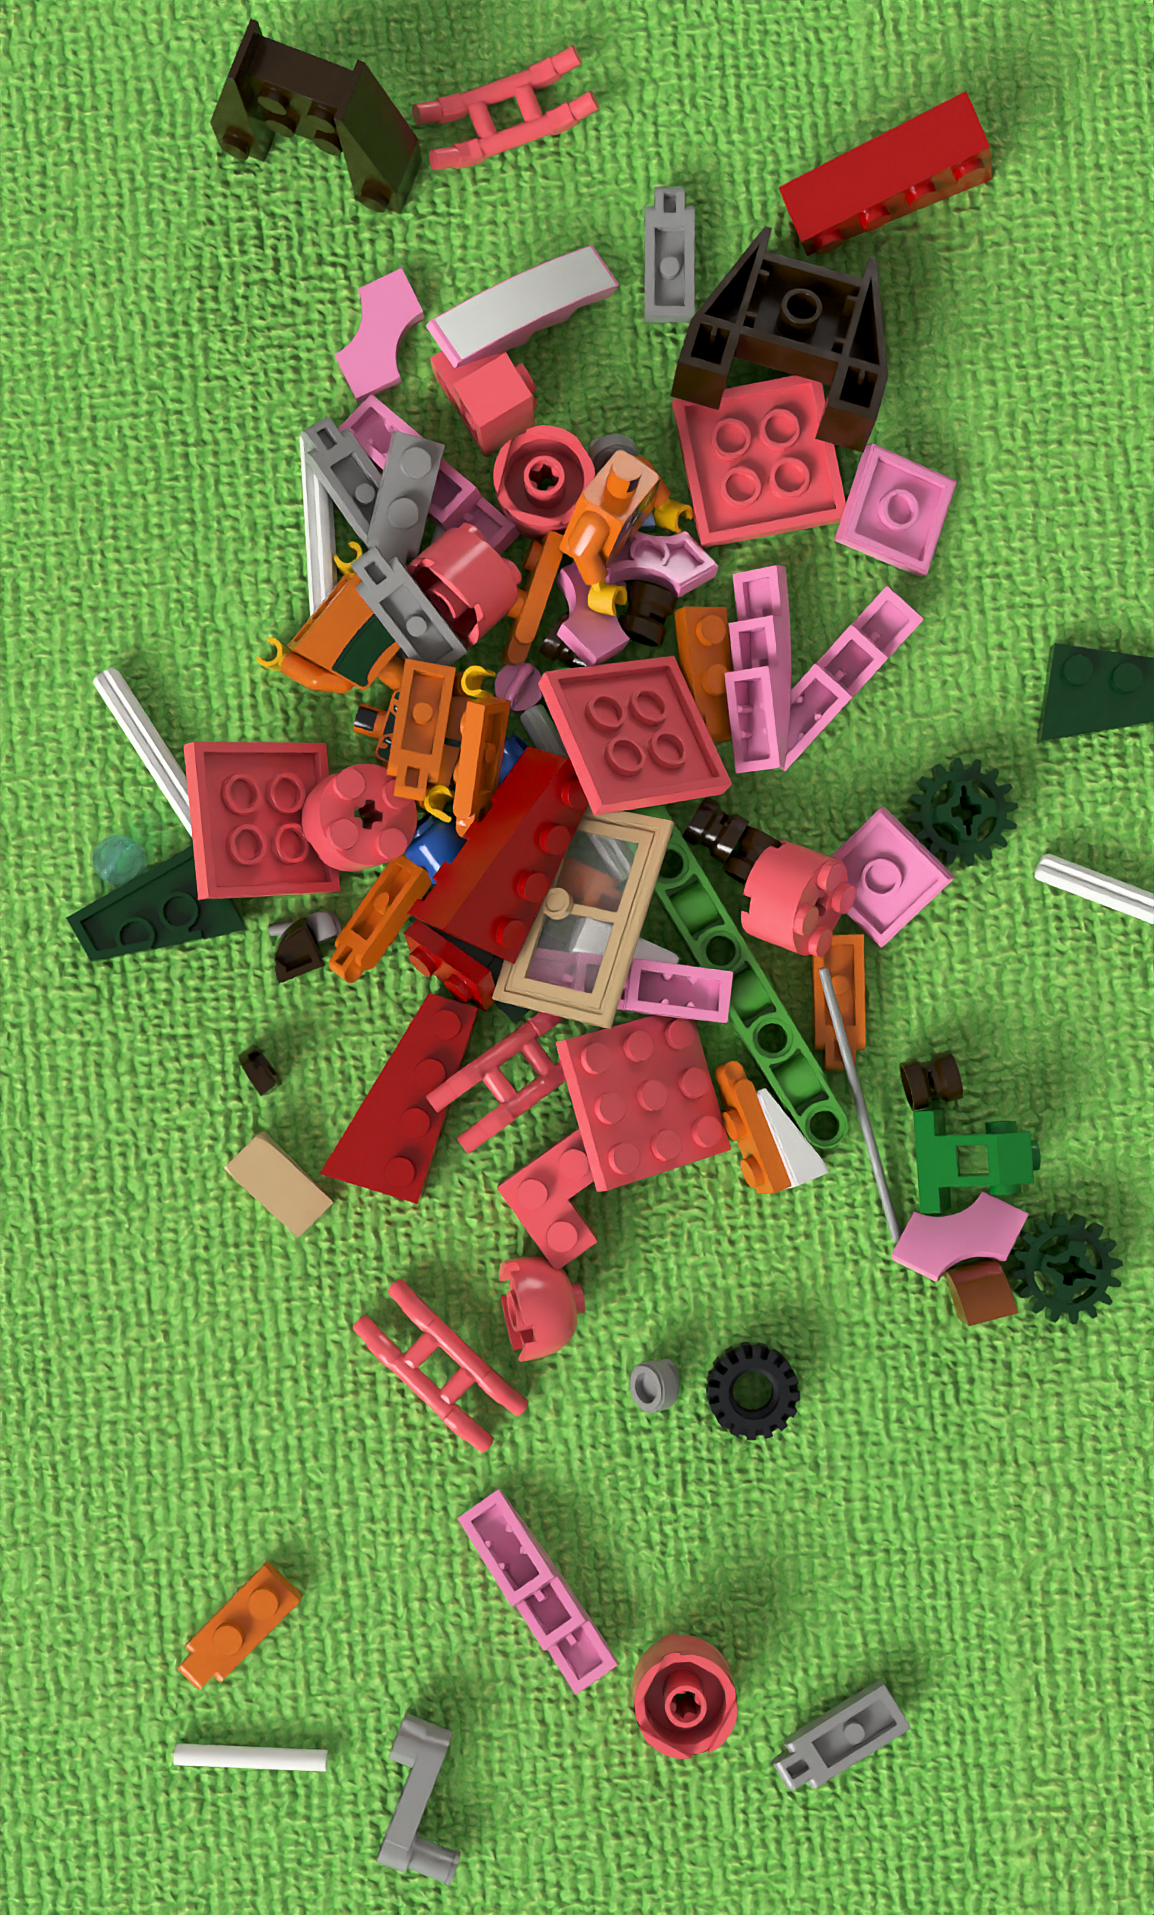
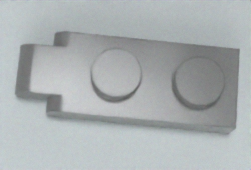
M655 186L654 206H645L644 323H690L695 315V206H685V187Z
M326 416L301 432L302 439L310 450L305 453V459L364 546L369 550L371 547L366 546V540L382 476L349 429H344L340 432L334 422Z
M400 431L392 432L366 546L372 548L376 545L388 561L397 556L405 565L407 557L415 559L418 555L445 445Z
M375 545L351 563L352 568L362 580L361 583L355 586L356 590L409 659L450 666L468 652L466 645L397 556L388 561L381 550Z
M882 1678L789 1735L784 1740V1745L787 1749L778 1754L772 1760V1764L788 1790H794L808 1782L811 1788H816L910 1730L911 1727Z

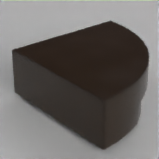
M305 917L290 925L281 935L276 945L274 964L279 984L325 966L324 956L315 941Z
M252 1044L238 1055L244 1072L260 1096L268 1095L282 1085L283 1080L257 1045L254 1046Z

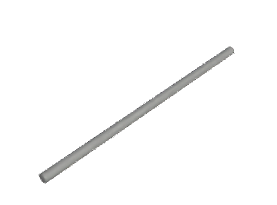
M822 967L818 969L888 1227L892 1241H898L901 1237V1232L828 967Z

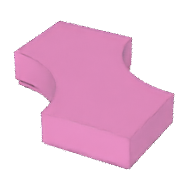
M402 268L357 289L362 304V318L359 329L352 341L340 352L334 354L358 404L365 401L370 394L375 396L402 383L397 366L400 345L408 331L425 318L424 312Z
M637 531L607 568L608 575L605 580L609 584L623 580L649 581L664 587L679 598L714 578L719 566L686 531L665 537L652 536Z
M575 562L562 568L556 581L567 599L569 618L562 623L557 635L587 666L600 665L623 651L630 638L622 630L617 616L597 613L589 608L588 594L591 585L584 583ZM624 580L613 583L615 585L624 586L625 588H627L628 584Z
M983 1191L971 1206L954 1215L933 1217L914 1211L892 1253L891 1259L935 1282H938L951 1266L965 1259L987 1257L1006 1262L1029 1214Z

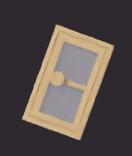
M588 804L515 964L506 960L503 962L492 999L611 1029L675 822L626 811L594 816Z

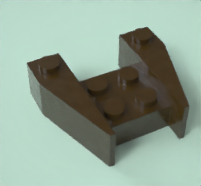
M250 19L210 121L221 149L241 160H247L248 156L265 162L276 133L289 138L294 137V134L312 140L316 147L328 154L339 156L343 152L355 197L358 198L362 205L380 213H384L388 209L401 214L422 162L419 140L366 63L357 59L354 69L350 70L264 37L258 21Z
M765 226L692 317L677 362L670 396L719 410L734 358L830 385L815 439L863 453L877 420L888 380L877 259L869 256L861 279L767 251L772 228Z

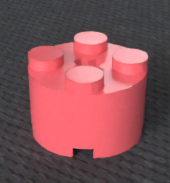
M548 425L526 429V432L514 439L511 438L499 451L493 471L494 488L499 511L516 525L522 536L538 541L550 530L561 535L565 534L580 495L595 477V468L592 460L578 438L567 430ZM544 478L552 479L553 486H549L546 491L537 489V485H541Z
M464 523L459 528L445 531L406 567L459 638L465 641L466 647H471L477 643L511 610L517 602L516 586L522 580L517 566L510 560L501 558L485 542L479 529L469 523Z
M376 764L349 766L322 780L308 794L302 810L303 833L307 842H310L315 851L320 855L318 857L328 866L341 871H362L394 860L401 856L411 843L417 826L415 800L393 796L396 776L386 775L387 768ZM355 810H358L359 815L364 818V826H362V819L354 817Z
M786 840L779 841L782 846L779 848L769 846L755 862L748 876L743 895L750 897L751 902L749 913L741 910L742 926L745 932L753 937L803 956L812 954L822 957L830 948L833 938L832 932L840 915L846 914L854 903L855 886L848 884L847 870L840 859Z
M668 1634L662 1637L659 1642L655 1643L643 1654L635 1668L632 1690L635 1717L645 1740L655 1750L676 1759L692 1758L691 1755L706 1751L710 1753L718 1749L730 1736L738 1714L737 1695L731 1669L723 1655L705 1640L677 1634ZM686 1691L693 1693V1698L685 1695L681 1701L675 1698L677 1693L684 1694Z

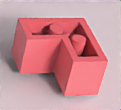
M443 351L430 358L435 378L484 457L501 448L511 438L514 439L526 432V429L535 427L534 408L538 405L532 393L536 391V386L524 365L520 363L514 367L506 351L455 369Z
M578 1126L501 1181L497 1189L553 1268L561 1269L598 1242L597 1234L571 1199L575 1194L594 1182Z

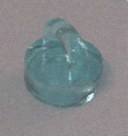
M113 835L103 839L95 848L93 854V866L98 876L105 882L118 886L124 885L143 874L146 865L145 852L141 845L134 839L122 835Z

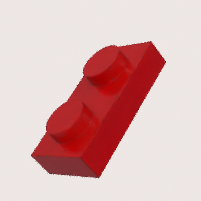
M418 919L404 932L411 952L408 958L421 974L426 977H430L432 974L444 982L447 990L462 1003L471 1001L484 1012L496 1001L492 999L495 984L489 969Z

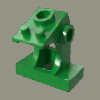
M924 1108L913 1111L920 1214L942 1213L950 1209V1187L990 1186L991 1195H1011L1021 1193V1184L1034 1183L1033 1171L1039 1170L1041 1164L1039 1144L1037 1140H1031L1030 1131L1018 1129L1016 1121L985 1122L986 1132L946 1133L944 1108ZM987 1145L989 1173L960 1174L958 1146Z

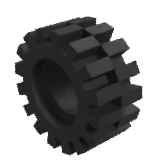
M743 1342L740 1343L741 1347L733 1349L731 1346L724 1350L726 1354L721 1358L717 1357L713 1362L714 1367L711 1372H708L707 1398L717 1422L723 1428H728L730 1434L738 1438L740 1434L745 1435L747 1440H756V1436L760 1435L767 1439L773 1437L772 1432L778 1428L782 1432L788 1426L786 1421L789 1417L794 1418L797 1412L796 1402L800 1401V1391L797 1385L799 1382L789 1362L776 1349L772 1350L766 1344L759 1342L757 1345ZM747 1372L762 1373L771 1382V1397L761 1408L746 1409L740 1406L734 1399V1384L741 1375Z

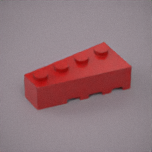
M967 91L783 184L778 189L806 255L809 256L816 252L818 255H823L837 249L847 239L875 230L888 222L992 180L991 148Z
M530 746L526 748L492 795L491 801L493 806L486 816L479 822L474 820L463 835L467 842L452 863L444 861L433 876L437 883L424 901L417 898L407 914L455 938L515 964L589 804L569 758Z
M432 993L427 995L319 1174L415 1204L422 1200L452 1104L451 1102L437 1113L425 1096L463 1068L481 1010L480 1008Z

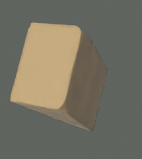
M265 1131L255 1136L224 1168L246 1191L298 1238L335 1202Z

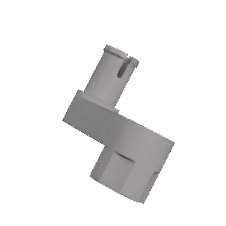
M405 1712L391 1748L389 1759L411 1768L390 1819L376 1862L403 1873L408 1868L444 1882L445 1885L449 1886L455 1874L461 1852L418 1837L420 1831L417 1828L445 1758L453 1731Z

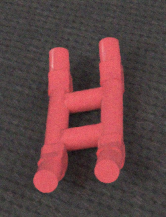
M571 45L553 57L548 56L542 61L528 66L526 70L462 94L458 92L450 96L436 98L435 101L413 104L412 117L416 125L438 122V124L453 122L467 117L466 114H469L478 139L474 138L465 142L454 143L450 147L432 149L429 153L432 169L436 171L453 167L460 169L484 162V159L551 134L554 136L565 132L579 124V121L599 110V104L592 91H588L571 102L567 101L554 109L546 111V114L543 115L534 90L537 91L560 80L562 75L582 64L581 57L575 46ZM515 96L525 122L497 132L488 106Z
M543 1012L537 1013L425 1096L438 1113L482 1080L500 1103L497 1108L456 1137L468 1154L566 1081L561 1061L559 1060L554 1064L537 1041L539 1037L565 1018ZM521 1052L538 1077L516 1092L499 1067Z
M403 1279L395 1281L389 1287L388 1293L399 1304L410 1320L424 1331L419 1339L403 1354L402 1350L387 1334L380 1330L368 1315L361 1317L354 1324L353 1330L367 1344L368 1349L387 1368L389 1367L455 1434L469 1442L481 1453L487 1451L493 1443V1436L477 1424L475 1419L458 1404H455V1402L475 1381L490 1397L499 1404L501 1403L515 1416L521 1415L526 1410L529 1403L528 1400L451 1330ZM439 1346L461 1366L441 1389L419 1369Z

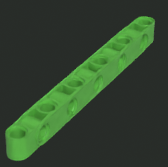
M562 667V668H559V669H556V670L570 669V668ZM544 699V703H545L546 709H547V711L549 712L550 716L552 717V715H551V713H550V711H549V708H548V706H547V704H546V701H545V699ZM663 804L626 810V812L673 821ZM674 824L666 852L672 853L680 859L682 864L681 873L672 879L658 876L653 894L697 967L733 972L728 1020L783 1111L790 1117L791 1121L810 1144L823 1149L838 1146L848 1132V1121L845 1113L833 1095L823 1071ZM624 841L634 858L639 843ZM713 938H723L732 947V958L724 966H717L707 959L706 946ZM769 1023L777 1025L782 1030L784 1036L781 1047L772 1053L764 1051L758 1043L760 1029ZM828 1111L835 1121L834 1130L826 1138H815L810 1130V1121L817 1112Z

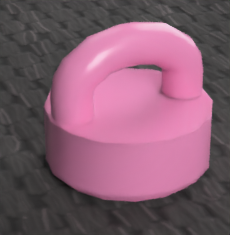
M525 662L517 666H504L497 674L495 680L496 697L511 700L510 712L516 714L524 713L531 707L538 705L542 700L543 694L538 685L542 677L540 672L532 664Z

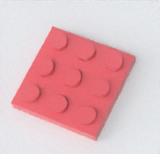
M794 375L726 388L719 410L678 398L672 400V409L699 545L703 549L839 523L841 521L846 501L835 446L832 443L815 439L826 402L822 383Z
M674 656L545 671L539 680L540 690L594 816L722 795L732 785Z
M191 742L183 745L198 900L329 894L341 891L339 870L328 866L318 857L320 855L315 851L311 843L307 842L302 829V810L308 794L322 780L329 776L326 743Z
M652 1015L613 1026L611 1029L605 1028L556 1042L597 1192L618 1188L731 1150L695 1020Z

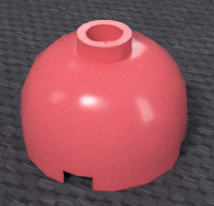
M539 1256L521 1257L500 1263L499 1282L509 1280L510 1288L507 1295L501 1296L502 1309L512 1348L514 1351L522 1349L518 1360L524 1362L539 1359L561 1350L571 1341L576 1331L577 1314L585 1312L584 1295L580 1284H571L563 1268L557 1270L552 1267L546 1258Z

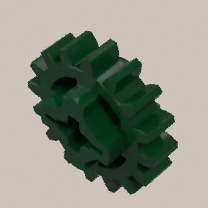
M954 758L950 761L949 772L940 763L931 768L934 781L924 776L919 778L916 784L923 791L922 795L912 794L907 800L909 804L917 807V812L906 817V823L919 825L920 831L915 833L914 836L919 841L925 839L929 843L927 849L933 855L937 852L943 853L942 864L946 867L952 865L956 856L960 857L963 868L973 866L974 854L982 862L991 860L993 856L989 846L999 850L1005 848L1008 842L1001 833L1011 832L1017 827L1016 823L1006 819L1007 813L1018 809V803L1006 802L1004 795L1013 787L1010 783L997 786L994 782L999 774L997 768H994L985 775L980 773L981 760L978 759L972 761L969 767L964 769L961 759ZM947 783L945 800L940 805L930 807L931 800L936 791L943 784ZM972 783L980 787L989 799H984L973 790ZM961 804L962 809L971 810L972 817L965 820L964 823L961 817H953L951 810ZM993 819L989 832L977 843L976 839L979 838L978 828L984 821ZM934 827H940L951 836V843L941 838Z
M1060 1212L1053 1213L1052 1225H1048L1043 1219H1034V1226L1037 1232L1031 1235L1021 1231L1019 1237L1025 1243L1023 1250L1012 1249L1010 1255L1020 1260V1266L1009 1269L1008 1274L1023 1282L1014 1290L1015 1294L1020 1298L1032 1296L1027 1308L1035 1314L1042 1311L1046 1306L1045 1318L1054 1323L1060 1318L1061 1312H1063L1066 1321L1071 1324L1078 1323L1079 1311H1083L1087 1316L1094 1319L1097 1317L1094 1306L1097 1301L1109 1306L1113 1302L1110 1296L1105 1293L1108 1286L1121 1287L1122 1282L1111 1276V1269L1123 1266V1262L1118 1258L1110 1257L1108 1254L1117 1246L1115 1240L1110 1238L1099 1240L1104 1227L1093 1222L1085 1229V1217L1075 1213L1070 1219L1069 1224H1067L1065 1215ZM1058 1236L1056 1244L1044 1251L1040 1250L1047 1241ZM1088 1245L1095 1255L1096 1267L1091 1265L1085 1254ZM1070 1262L1074 1264V1267L1082 1270L1083 1273L1080 1274L1072 1271V1273L1061 1274L1055 1268L1047 1265V1263ZM1033 1269L1039 1270L1045 1279L1043 1289L1046 1291L1045 1295L1035 1281ZM1090 1285V1288L1084 1294L1073 1299L1075 1292Z

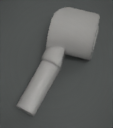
M317 912L306 918L317 944L338 937L342 931L337 916L332 912ZM296 921L269 924L270 936L282 935Z

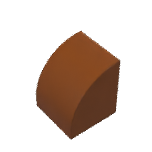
M983 1258L950 1267L945 1272L956 1316L967 1326L1018 1313L1010 1286L997 1260Z

